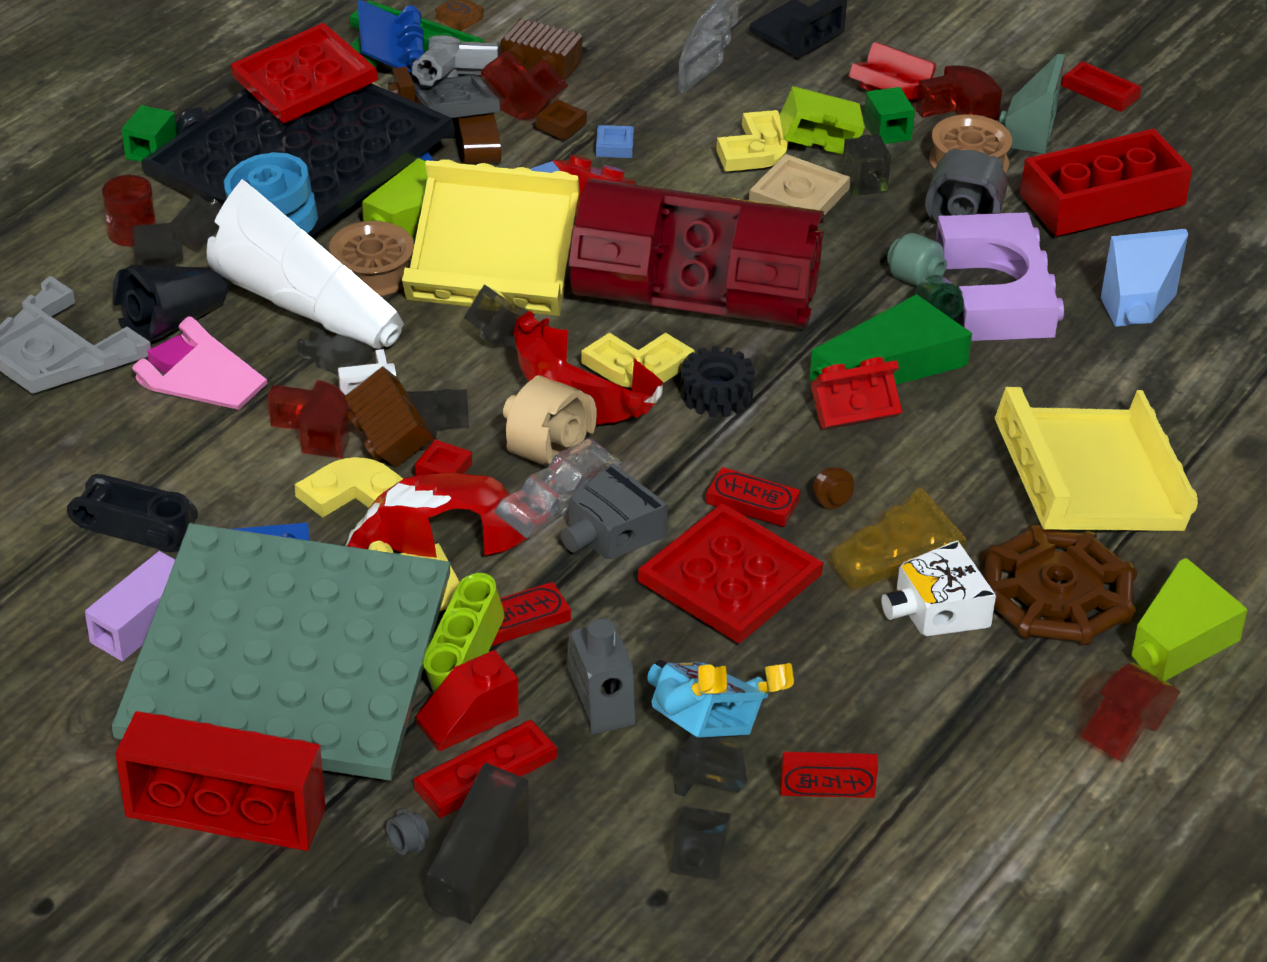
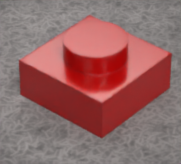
M435 439L415 463V476L438 473L465 474L472 465V451Z

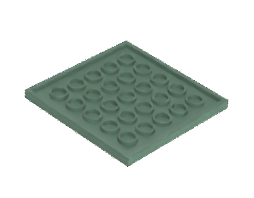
M189 523L113 721V737L123 738L135 711L156 715L162 714L178 719L211 723L222 727L256 731L261 734L320 744L323 770L392 781L423 672L425 655L433 637L450 577V561Z

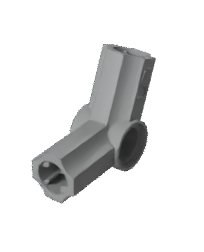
M432 36L429 38L428 50L413 62L412 74L419 79L420 84L433 86L441 78L457 77L458 74L496 76L498 64L497 43L460 42L458 38L452 36Z

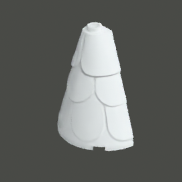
M243 179L238 183L214 221L219 225L216 237L211 236L208 238L206 253L210 268L222 277L230 280L233 284L268 299L279 307L322 323L323 327L329 331L375 349H380L384 346L389 347L394 344L401 334V328L405 325L397 311Z

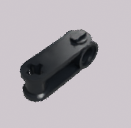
M103 474L91 475L85 483L86 490L80 497L73 498L67 506L69 517L81 528L157 548L163 552H178L189 523L194 524L198 518V511L194 503L179 492H169Z

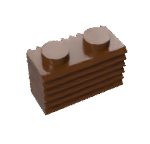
M522 17L501 39V64L566 82L569 75H572V72L575 71V68H578L582 61V35L580 33L575 34L574 31L569 33L567 29L563 31L561 28L556 29L555 26L550 27L548 24L544 26L542 22L538 24L536 21L531 22L529 19L525 21Z
M384 366L380 367L344 396L347 404L351 407L346 412L348 418L359 431H365L368 439L364 441V445L377 461L385 459L394 467H398L401 465V462L407 461L408 457L413 456L414 452L420 451L421 447L426 446L427 442L433 441L434 436L399 378Z

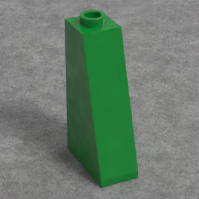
M916 294L812 349L809 381H814L822 374L821 369L825 367L845 364L846 369L860 367V362L875 357H883L884 362L897 360L899 369L893 373L896 385L966 366L969 362L972 333Z

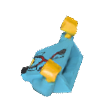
M663 660L655 662L647 676L648 683L656 687L651 701L653 708L696 737L750 735L761 702L768 697V692L789 689L794 684L791 663L766 666L767 681H764L761 677H756L743 682L727 674L726 666L714 667L713 665L701 662L667 663Z

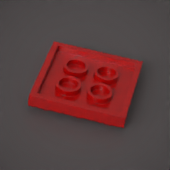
M324 22L230 64L233 77L283 124L296 120L303 114L318 107L329 105L334 100L351 92L359 91L366 85L378 80L376 67Z
M721 503L638 569V582L740 644L822 575L823 562L724 503Z

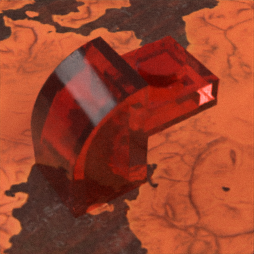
M508 50L487 64L480 73L505 99L500 108L508 115L521 120L534 118L554 103L568 87V84L545 60H542L527 71Z
M959 65L945 66L944 76L919 81L916 111L922 118L954 111L957 115H979L998 120L1002 89L991 76L979 69Z
M316 380L313 390L272 385L268 394L270 424L272 427L300 430L302 453L342 459L350 437L348 404L344 398L345 394L338 387L322 380Z
M1128 663L1111 677L1100 692L1104 699L1080 737L1123 763L1146 725L1157 731L1180 691L1139 665Z

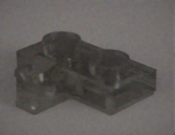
M467 389L406 391L434 436L433 441L437 440L438 429L469 428ZM433 441L427 442L426 446L421 447V451L427 450Z

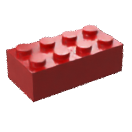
M1153 128L1025 158L1020 196L1056 237L1186 205L1193 168Z
M135 711L115 752L125 817L309 851L326 810L320 744L261 734L256 731L222 727L211 723L178 719L162 714L156 715Z

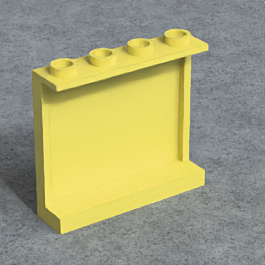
M426 160L425 167L428 179L410 268L405 267L402 279L406 300L526 313L532 311L535 314L560 316L570 259L573 226L576 224L580 201L578 176L570 175L563 171L548 173L532 171L525 167L508 169L494 167L486 163L469 165L459 164L452 160Z
M1005 387L995 421L1043 529L1185 531L1191 514L1197 508V493L1191 487L1183 471V466L1178 461L1169 443V438L1163 432L1156 418L1155 411L1150 406L1143 390L1136 391L1129 410L1033 408L1029 406L1021 387Z

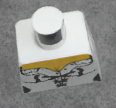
M954 541L904 562L899 567L897 591L883 594L881 603L883 611L889 620L909 615L921 634L932 636L991 627L996 595L959 541Z

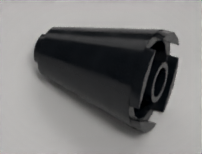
M130 265L125 269L119 270L113 282L114 306L121 305L124 315L123 318L118 319L121 328L129 327L150 341V343L178 329L179 324L185 318L192 317L197 319L221 306L228 292L226 279L213 269L206 267Z

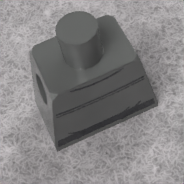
M612 463L571 496L569 500V526L561 531V540L570 552L575 553L589 545L605 559H614L667 536L668 504L616 464Z
M596 619L590 622L588 627L573 630L569 633L566 675L591 735L635 725L633 666L615 624L607 619ZM604 682L605 691L611 690V694H603L601 692V685Z

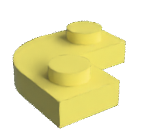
M778 110L743 113L742 127L746 135L717 137L716 151L725 171H743L775 165L787 152L788 141L784 140Z
M666 332L640 350L608 333L581 350V363L617 385L632 388L634 358L664 383L682 371L684 359L688 360V355L692 352L695 353V350Z
M360 457L345 458L326 465L296 483L295 496L323 518L355 498L369 508L380 494L400 482L403 478L376 460Z

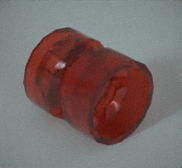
M130 174L117 176L107 181L102 188L104 209L107 213L105 216L109 239L113 243L125 247L141 246L150 242L157 233L151 183L144 177Z

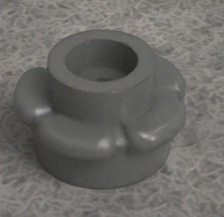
M402 808L397 811V816L387 821L386 829L389 840L399 854L405 855L412 851L418 854L425 848V840L429 838V829L425 819L419 813H412L406 808Z

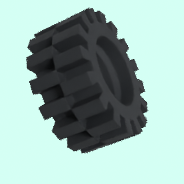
M712 346L711 352H707L704 347L698 349V355L694 352L690 353L688 360L684 359L681 372V398L683 401H686V406L689 409L696 407V413L701 415L705 411H709V417H716L717 412H722L723 417H729L731 410L736 414L742 412V408H747L750 405V400L753 399L755 369L750 358L744 359V353L740 351L733 355V348L726 347L724 352L719 351V346Z

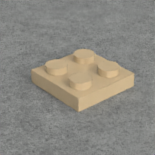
M785 154L749 190V200L822 210L825 215L849 190L850 177Z

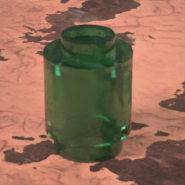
M928 276L916 288L915 295H919L951 319L956 318L963 310V292L958 286L942 276Z

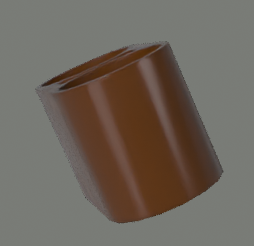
M494 112L456 117L457 139L463 164L501 163V144Z

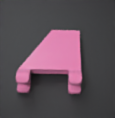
M192 317L185 318L179 324V328L183 331L181 334L183 340L195 348L164 376L145 358L140 359L132 367L133 371L137 373L135 376L137 382L149 390L240 410L268 384L266 378L209 335Z

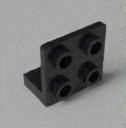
M791 0L750 23L749 31L765 41L786 50L789 54L801 57L845 31L847 0H820L811 6H807L797 0Z

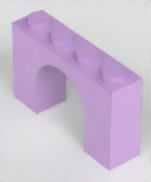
M1028 212L938 216L935 241L939 242L944 249V259L947 261L946 269L991 268L1003 271L1017 279L1014 282L999 285L959 286L955 318L957 323L972 333L971 341L1055 337L1057 322L1062 321L1064 317L1063 300L1056 297L1054 274L1048 273L1047 253L1045 250L1040 249L1039 230L1037 227L1032 226Z
M158 551L86 609L85 617L89 642L122 662L140 648L148 633L175 559Z

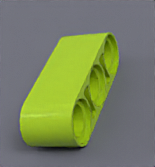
M474 573L460 581L427 648L423 665L433 694L454 667L489 652L503 622L505 613L495 580L488 574Z

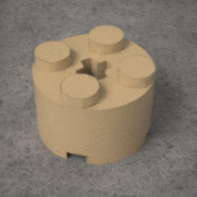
M540 375L535 376L519 391L517 396L511 395L505 402L503 415L507 419V450L510 453L549 468L563 471L570 469L583 457L588 448L582 445L586 433H594L597 417L594 399L577 388Z

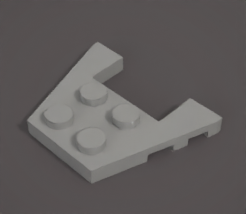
M49 276L41 283L42 290L36 296L29 295L22 302L23 309L14 319L7 317L0 324V371L32 394L148 357L147 351L151 349L150 341L129 327H125L98 344L92 345L52 318L53 315L75 303L73 290L52 276Z

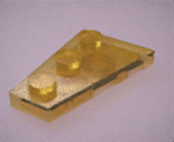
M920 487L911 493V500L900 507L896 504L886 511L885 519L875 526L864 527L832 550L831 563L851 589L855 590L898 575L899 567L904 562L951 542L959 541L965 550L966 538L927 492Z

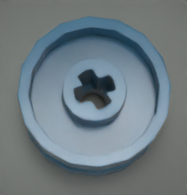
M272 152L260 154L241 161L229 171L224 180L227 198L243 179L303 231L309 233L314 228L318 220L316 201L311 190V180L307 165L299 157L288 153Z

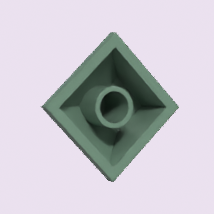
M1057 54L1012 97L1009 110H1002L999 123L1004 125L1011 133L1012 149L1041 154L1046 153L1057 112L1065 55Z

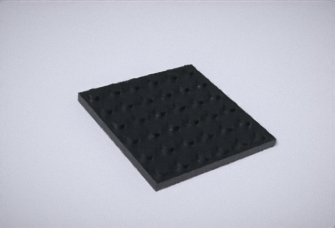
M372 83L359 91L351 92L334 100L329 105L318 107L303 114L296 120L283 124L245 88L213 110L207 120L196 122L141 160L144 173L221 209L227 200L224 180L229 171L241 161L255 155L272 152L288 153L299 157L307 165L311 180V190L314 194L318 211V220L314 228L307 233L312 237L454 131L451 117Z

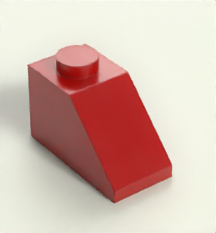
M495 650L453 668L416 715V723L440 752L518 717V677Z

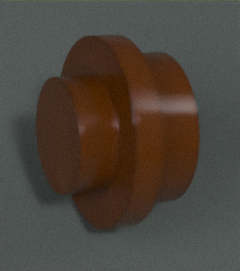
M827 468L821 471L816 477L813 486L818 502L828 509H837L843 506L853 493V476L843 468Z

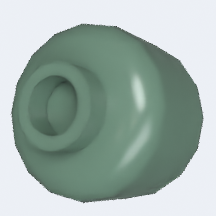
M908 233L896 239L892 243L887 256V262L894 278L919 288L928 287L935 280L941 279L947 267V261L944 259V249L941 244L916 233Z

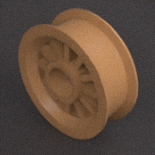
M956 115L940 121L934 127L932 141L935 146L929 156L930 165L934 170L939 161L945 156V153L952 149L974 150L989 156L998 157L1003 163V170L1005 173L1007 172L1009 158L1006 153L1012 146V136L1009 130L1001 123L979 115Z
M364 221L346 226L332 237L329 243V253L379 296L389 295L404 288L402 283L405 267L410 268L414 249V241L406 230L388 222Z

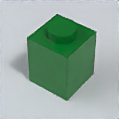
M894 87L867 91L863 122L876 143L884 145L912 140L915 109L902 89Z
M141 105L121 128L125 159L141 162V160L176 137L175 112Z

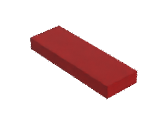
M530 719L413 778L414 790L440 819L557 759V746Z

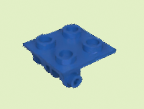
M358 0L361 53L394 68L407 66L410 75L416 77L412 74L413 62L425 53L423 50V29L420 26L421 12L415 6L409 5L396 16L363 0Z

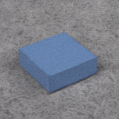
M598 125L596 157L632 158L634 127Z

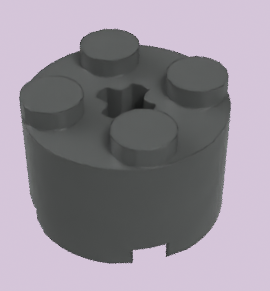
M952 149L945 153V156L939 161L934 170L926 195L925 207L929 217L931 218L932 215L938 222V216L1000 214L1008 185L1002 161L998 157L989 156L974 150Z

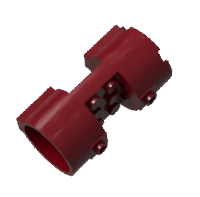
M589 179L580 200L576 224L573 226L569 259L572 291L574 295L807 328L812 313V308L808 306L810 301L813 300L814 294H816L824 231L818 230V227L824 221V211Z

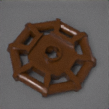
M1038 524L1029 525L1025 532L998 546L990 545L982 555L983 562L985 563L984 579L996 595L994 609L1019 630V636L1029 639L1031 636L1076 641L1079 646L1089 645L1092 638L1119 623L1126 624L1133 619L1136 614V608L1133 604V582L1137 577L1134 565L1129 561H1123L1098 541L1096 533L1086 531L1084 534L1041 529ZM1055 548L1067 549V552L1055 551ZM1002 570L1015 572L1014 578L1001 579ZM1051 579L1054 580V581H1058V582H1059V581H1067V582L1064 583V584H1059V583H1055V582L1051 581ZM1103 583H1114L1116 586L1115 593L1105 590ZM1017 597L1026 606H1028L1029 609L1027 613H1025L1019 606H1017L1012 600H1010V598ZM1096 607L1104 610V612L1090 620L1087 619L1086 613Z

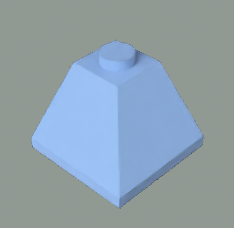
M1186 229L1111 236L1101 300L1115 327L1152 323L1176 296L1188 238Z

